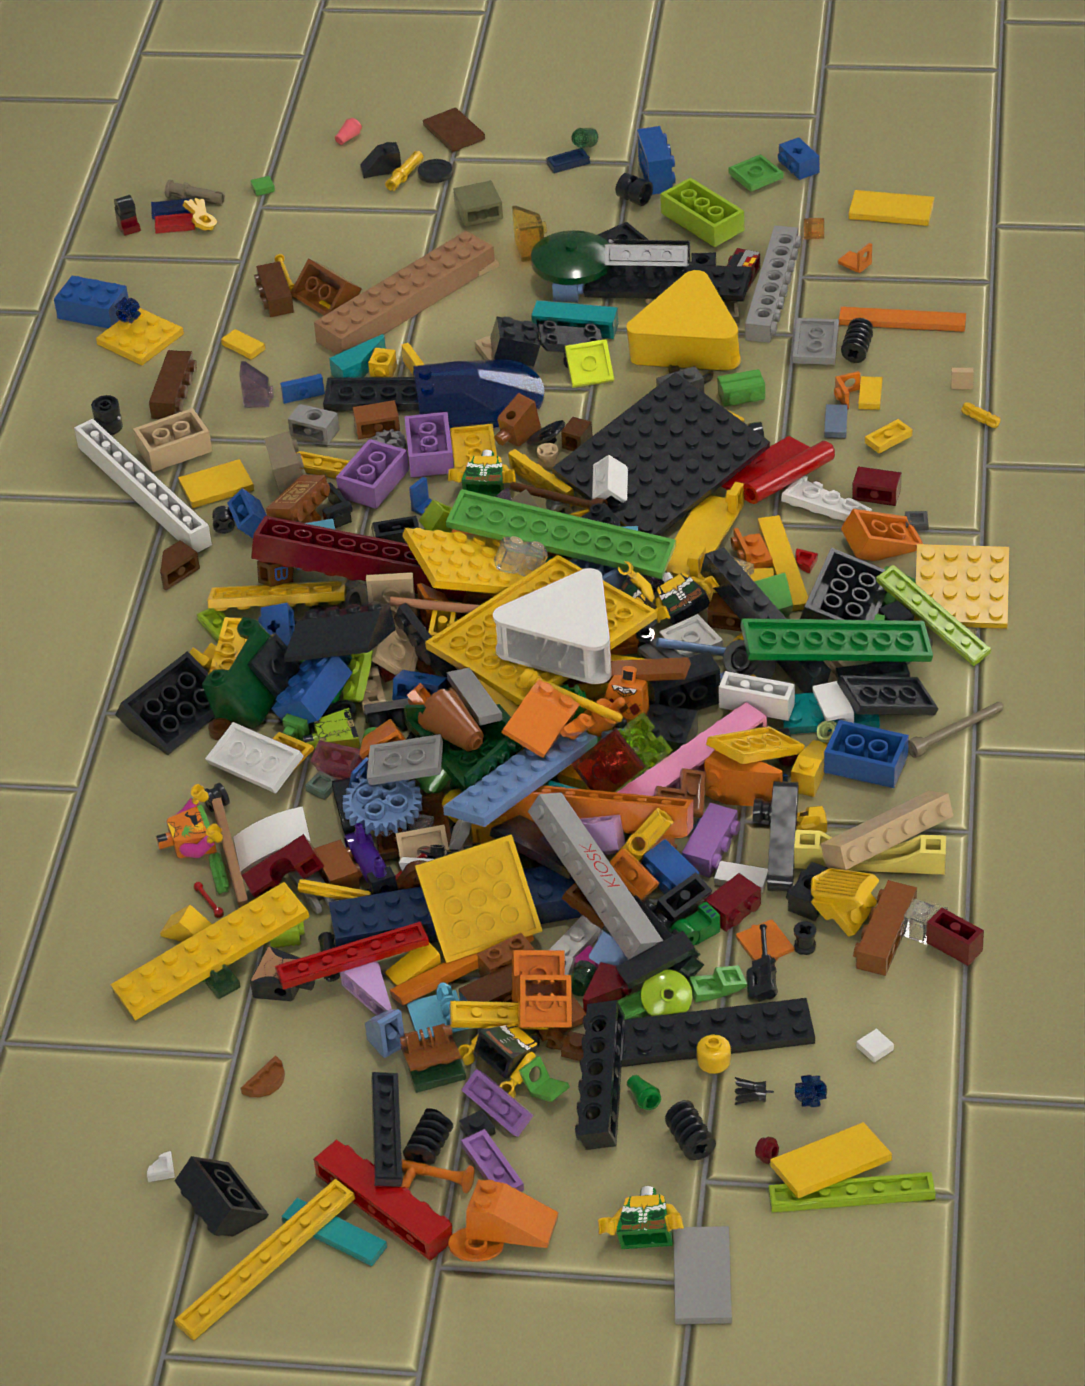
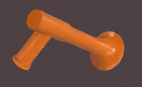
M402 1159V1171L406 1172L402 1180V1187L409 1189L417 1174L456 1182L462 1186L464 1193H468L472 1188L475 1172L474 1167L471 1165L464 1171H452Z

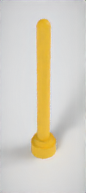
M527 668L521 675L520 685L531 689L540 679L543 682L549 683L554 689L564 695L570 696L580 704V707L617 723L623 719L622 714L541 679L537 671Z

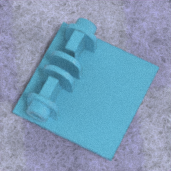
M445 982L438 985L437 995L417 999L406 1004L415 1031L418 1032L419 1041H421L420 1029H422L426 1040L428 1039V1027H430L432 1037L434 1038L433 1026L445 1023V1026L450 1025V1001H459L456 990L452 991L451 986ZM452 1028V1033L469 1028Z

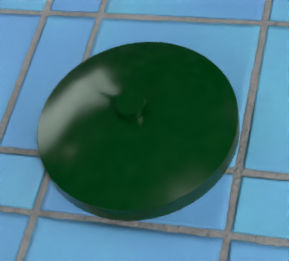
M570 230L553 233L535 244L531 251V265L538 276L555 284L580 285L601 278L610 270L612 265H605V244L609 243L604 238L586 231Z

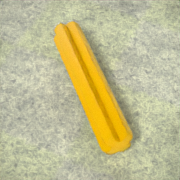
M300 879L298 883V892L338 900L371 895L370 891Z

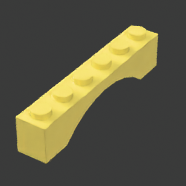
M795 830L794 868L807 869L811 862L826 867L821 843L833 837L822 831ZM919 835L909 841L899 843L847 870L945 875L946 836Z

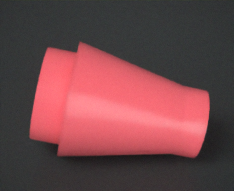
M355 118L347 119L335 136L336 142L343 145L359 135L362 129L360 122Z

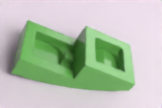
M739 965L715 967L713 975L692 976L688 979L695 1002L721 998L738 992L747 986Z

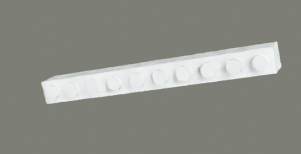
M94 419L74 427L78 448L178 541L181 540L196 550L197 553L212 545L209 525Z

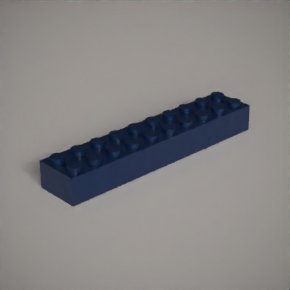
M545 866L523 869L540 924L575 919L582 916L581 913L561 899L564 893L575 883L573 877L567 879ZM421 887L329 902L336 947L417 922H421L429 943L439 942Z

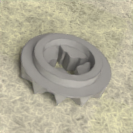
M384 429L382 433L376 432V435L372 437V440L382 443L387 442L386 444L402 449L406 444L405 436L401 434V431L395 432L393 429L390 431Z

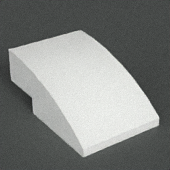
M303 806L266 817L233 837L241 875L303 834L311 843Z

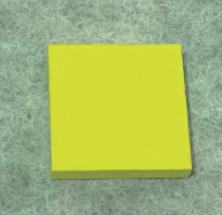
M607 339L565 346L572 388L614 381Z

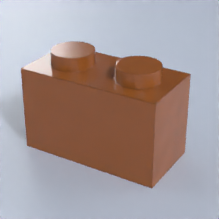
M395 400L352 407L358 440L374 437L376 432L382 433L384 429L386 431L391 429L395 432L400 431L399 415Z
M341 839L315 848L324 864V867L318 871L325 883L360 889L359 878L362 877L358 863H353L352 852L349 847H344Z

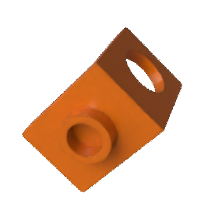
M868 243L857 253L847 252L838 259V264L861 273L872 264V244Z
M859 371L835 376L834 396L836 400H839L842 405H847V409H849V392L860 390ZM848 379H855V383L852 386H845V382Z

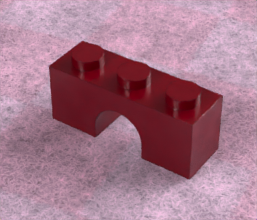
M303 834L242 874V877L251 894L256 899L278 886L281 879L287 873L298 872L303 879H306L323 868L324 864L313 845Z

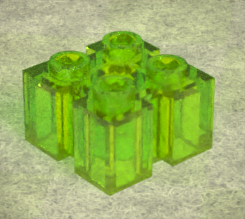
M644 712L631 720L623 730L620 728L607 737L600 746L611 761L617 758L621 764L618 770L628 783L641 776L650 767H654L673 751L662 735L658 738L654 736L652 731L655 726Z

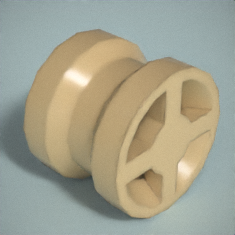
M544 443L537 448L538 464L545 470H552V467L559 463L557 445Z

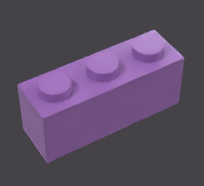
M710 803L682 851V856L700 872L699 875L710 877L714 869H718L723 853L728 852L733 835L736 836L740 830L738 810Z

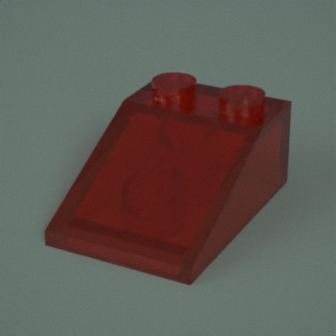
M617 728L612 730L571 764L590 790L616 792L646 768L645 764Z

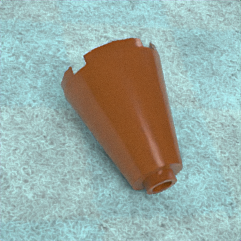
M449 688L450 691L440 689L432 694L424 703L426 709L423 714L419 712L418 723L421 727L435 735L441 734L443 739L466 751L478 749L483 743V732L457 693Z

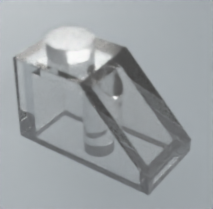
M914 899L904 914L903 936L927 944V921L941 907L948 910V907L926 899Z

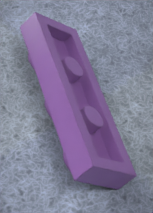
M476 1069L461 1089L511 1134L519 1137L534 1116L481 1070Z
M485 1129L461 1140L462 1148L485 1180L506 1183L521 1192L524 1191V1183Z

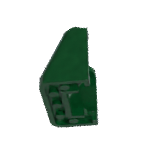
M243 617L237 626V632L240 637L247 639L230 669L213 670L208 674L202 686L216 719L224 718L229 720L231 724L234 722L245 728H254L264 721L276 698L247 664L271 635L256 619Z

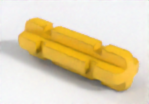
M965 402L961 408L963 414L970 415L971 418L983 424L986 423L987 426L997 428L1001 421L1000 417L975 407V405L969 402Z

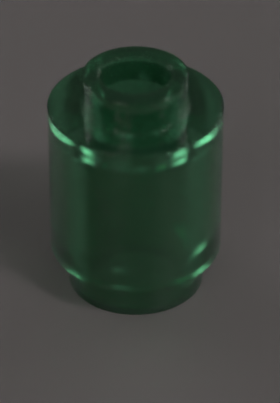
M578 128L571 135L572 143L579 148L593 147L599 139L598 133L594 128Z

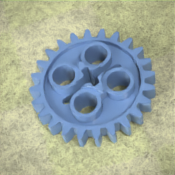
M358 777L359 783L351 782V788H346V795H343L345 819H349L351 826L361 823L363 828H365V834L373 830L375 836H378L380 831H383L385 836H388L389 830H392L395 834L398 833L399 827L406 830V823L413 825L414 818H419V811H422V794H420V788L415 787L414 780L410 782L408 780L369 785L367 779Z

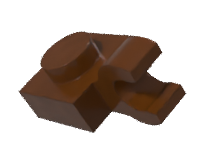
M549 1028L546 1034L548 1039L546 1047L561 1050V1057L580 1061L584 1054L581 1040L585 1034L568 1031L567 1036H564L559 1030Z

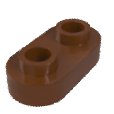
M417 860L407 864L396 881L397 889L421 887L415 865L427 861Z

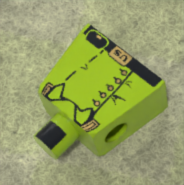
M349 708L321 717L318 721L314 722L315 733L303 736V742L313 745L314 748L319 747L324 759L359 756V736Z

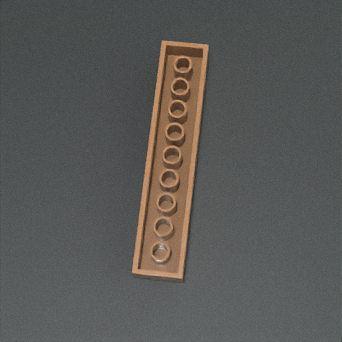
M464 231L314 322L316 342L337 355L381 334L384 335L479 277V272L495 261L494 246L470 232Z

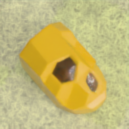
M823 806L806 807L804 811L797 812L796 830H815L826 833L827 818Z

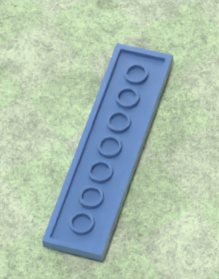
M586 731L574 740L561 735L543 758L524 748L503 765L498 766L495 771L484 776L481 781L479 780L475 785L470 786L445 804L444 815L483 827L487 826L594 748L597 744V736L588 734Z

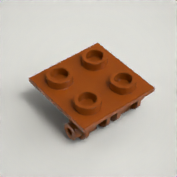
M445 1023L433 1026L434 1038L432 1037L430 1027H428V1039L426 1040L422 1029L419 1030L421 1041H419L417 1031L404 1033V1036L400 1037V1047L410 1071L425 1070L429 1066L440 1063L449 1064L461 1058L453 1040L450 1025L445 1026Z

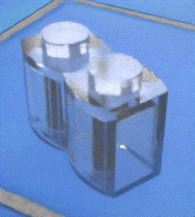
M516 536L503 537L494 562L496 568L501 571L526 576L546 562L548 553L546 547L540 542H523Z

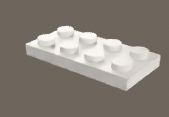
M233 722L205 759L212 766L273 793H277L304 756L297 749Z

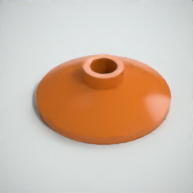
M466 1228L453 1233L448 1243L449 1250L454 1256L471 1262L490 1260L498 1256L504 1247V1243L466 1238Z

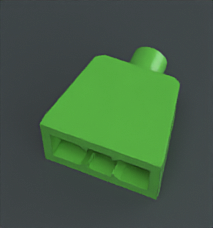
M785 573L754 581L785 617L791 614L793 602Z

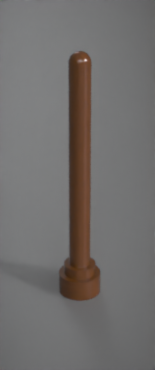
M516 482L510 484L512 491L521 493L526 489L532 496L586 508L589 511L590 507L596 503H605L608 506L607 500L602 498L587 500Z

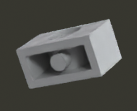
M299 404L288 418L291 436L328 445L340 430L338 413Z

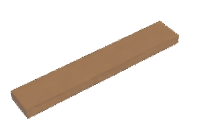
M220 797L213 799L212 805L217 825L222 829V845L238 907L240 908L248 903Z

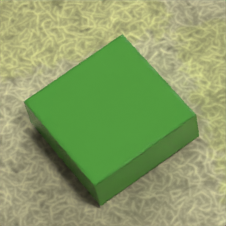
M270 176L251 180V186L256 196L275 192Z

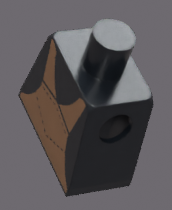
M268 946L250 980L253 998L292 1001L299 989L312 991L315 980L283 990L275 966L299 959L300 957Z

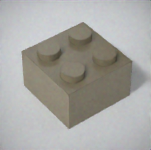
M289 431L264 438L280 495L301 475H306L305 470L300 469L304 467L300 453H295L299 452L296 439H291Z

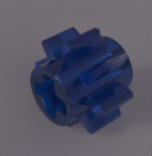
M123 297L114 306L118 309L116 316L122 322L129 321L132 323L141 315L138 311L140 305L133 298L127 299Z
M819 1075L801 1076L802 1082L795 1083V1098L802 1102V1107H820V1100L827 1098V1085L820 1080Z

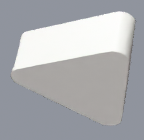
M592 568L580 570L494 610L493 620L496 623L497 632L496 654L499 658L589 684H601L611 678L610 636L603 579L600 571Z

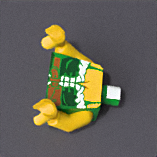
M491 450L482 451L481 456H471L468 464H465L461 469H448V481L462 482L463 490L493 497H505L504 483L516 482L515 470L509 469L507 465L502 464L501 457L494 456V452Z
M651 1186L642 1187L640 1196L627 1197L623 1207L612 1218L602 1217L598 1219V1234L601 1235L607 1232L610 1235H615V1232H617L621 1249L673 1246L672 1229H684L681 1214L672 1204H666L663 1195H656V1189Z

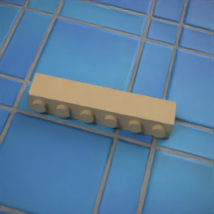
M927 791L821 843L826 867L847 870L953 817L949 794Z

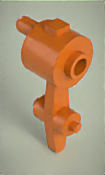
M619 697L611 703L609 700L601 698L595 703L618 712L625 705V699ZM586 710L563 727L560 733L562 736L573 740L587 730L591 734L601 737L603 731L610 730L617 722Z

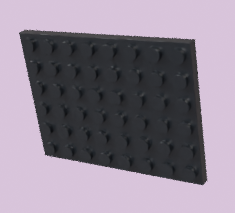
M675 372L552 467V474L573 488L583 498L592 500L593 464L607 455L612 456L628 467L627 501L623 503L615 497L609 496L606 498L609 509L620 520L621 527L638 526V531L660 536L770 448V441Z

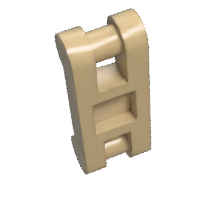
M378 666L370 667L368 679L372 678V680L367 681L364 699L361 701L363 713L364 705L386 702Z

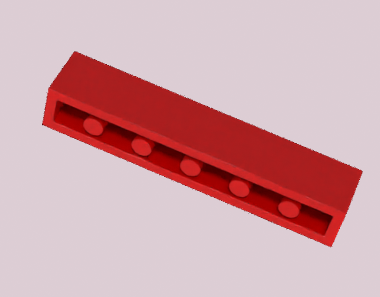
M336 1139L313 1158L316 1176L328 1185L334 1179H337L354 1193L355 1199L352 1203L428 1260H433L449 1245V1239L453 1234L450 1220L434 1212L425 1201L421 1202L415 1198L406 1187L374 1186V1165L368 1159H363L357 1155L351 1146L344 1145Z

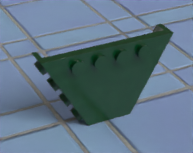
M500 704L496 705L502 712L501 721L479 725L475 720L483 732V743L478 749L466 751L442 738L441 767L462 792L475 785L479 780L481 781L490 772L495 771L498 766L503 765L522 749L521 744L501 733L511 716ZM404 705L405 725L416 738L435 735L425 730L418 723L419 712L423 714L426 709L424 705Z

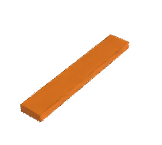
M841 307L839 325L848 326L850 321L855 318H865L872 323L873 327L965 332L966 313Z
M533 935L525 937L529 942L534 940ZM478 953L448 963L444 962L390 989L392 998L404 1006L436 990L440 983L445 982L448 984L478 969Z

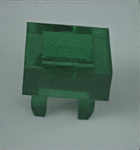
M223 964V969L218 972L212 970L210 977L205 979L206 985L218 999L241 988L240 981L226 964Z

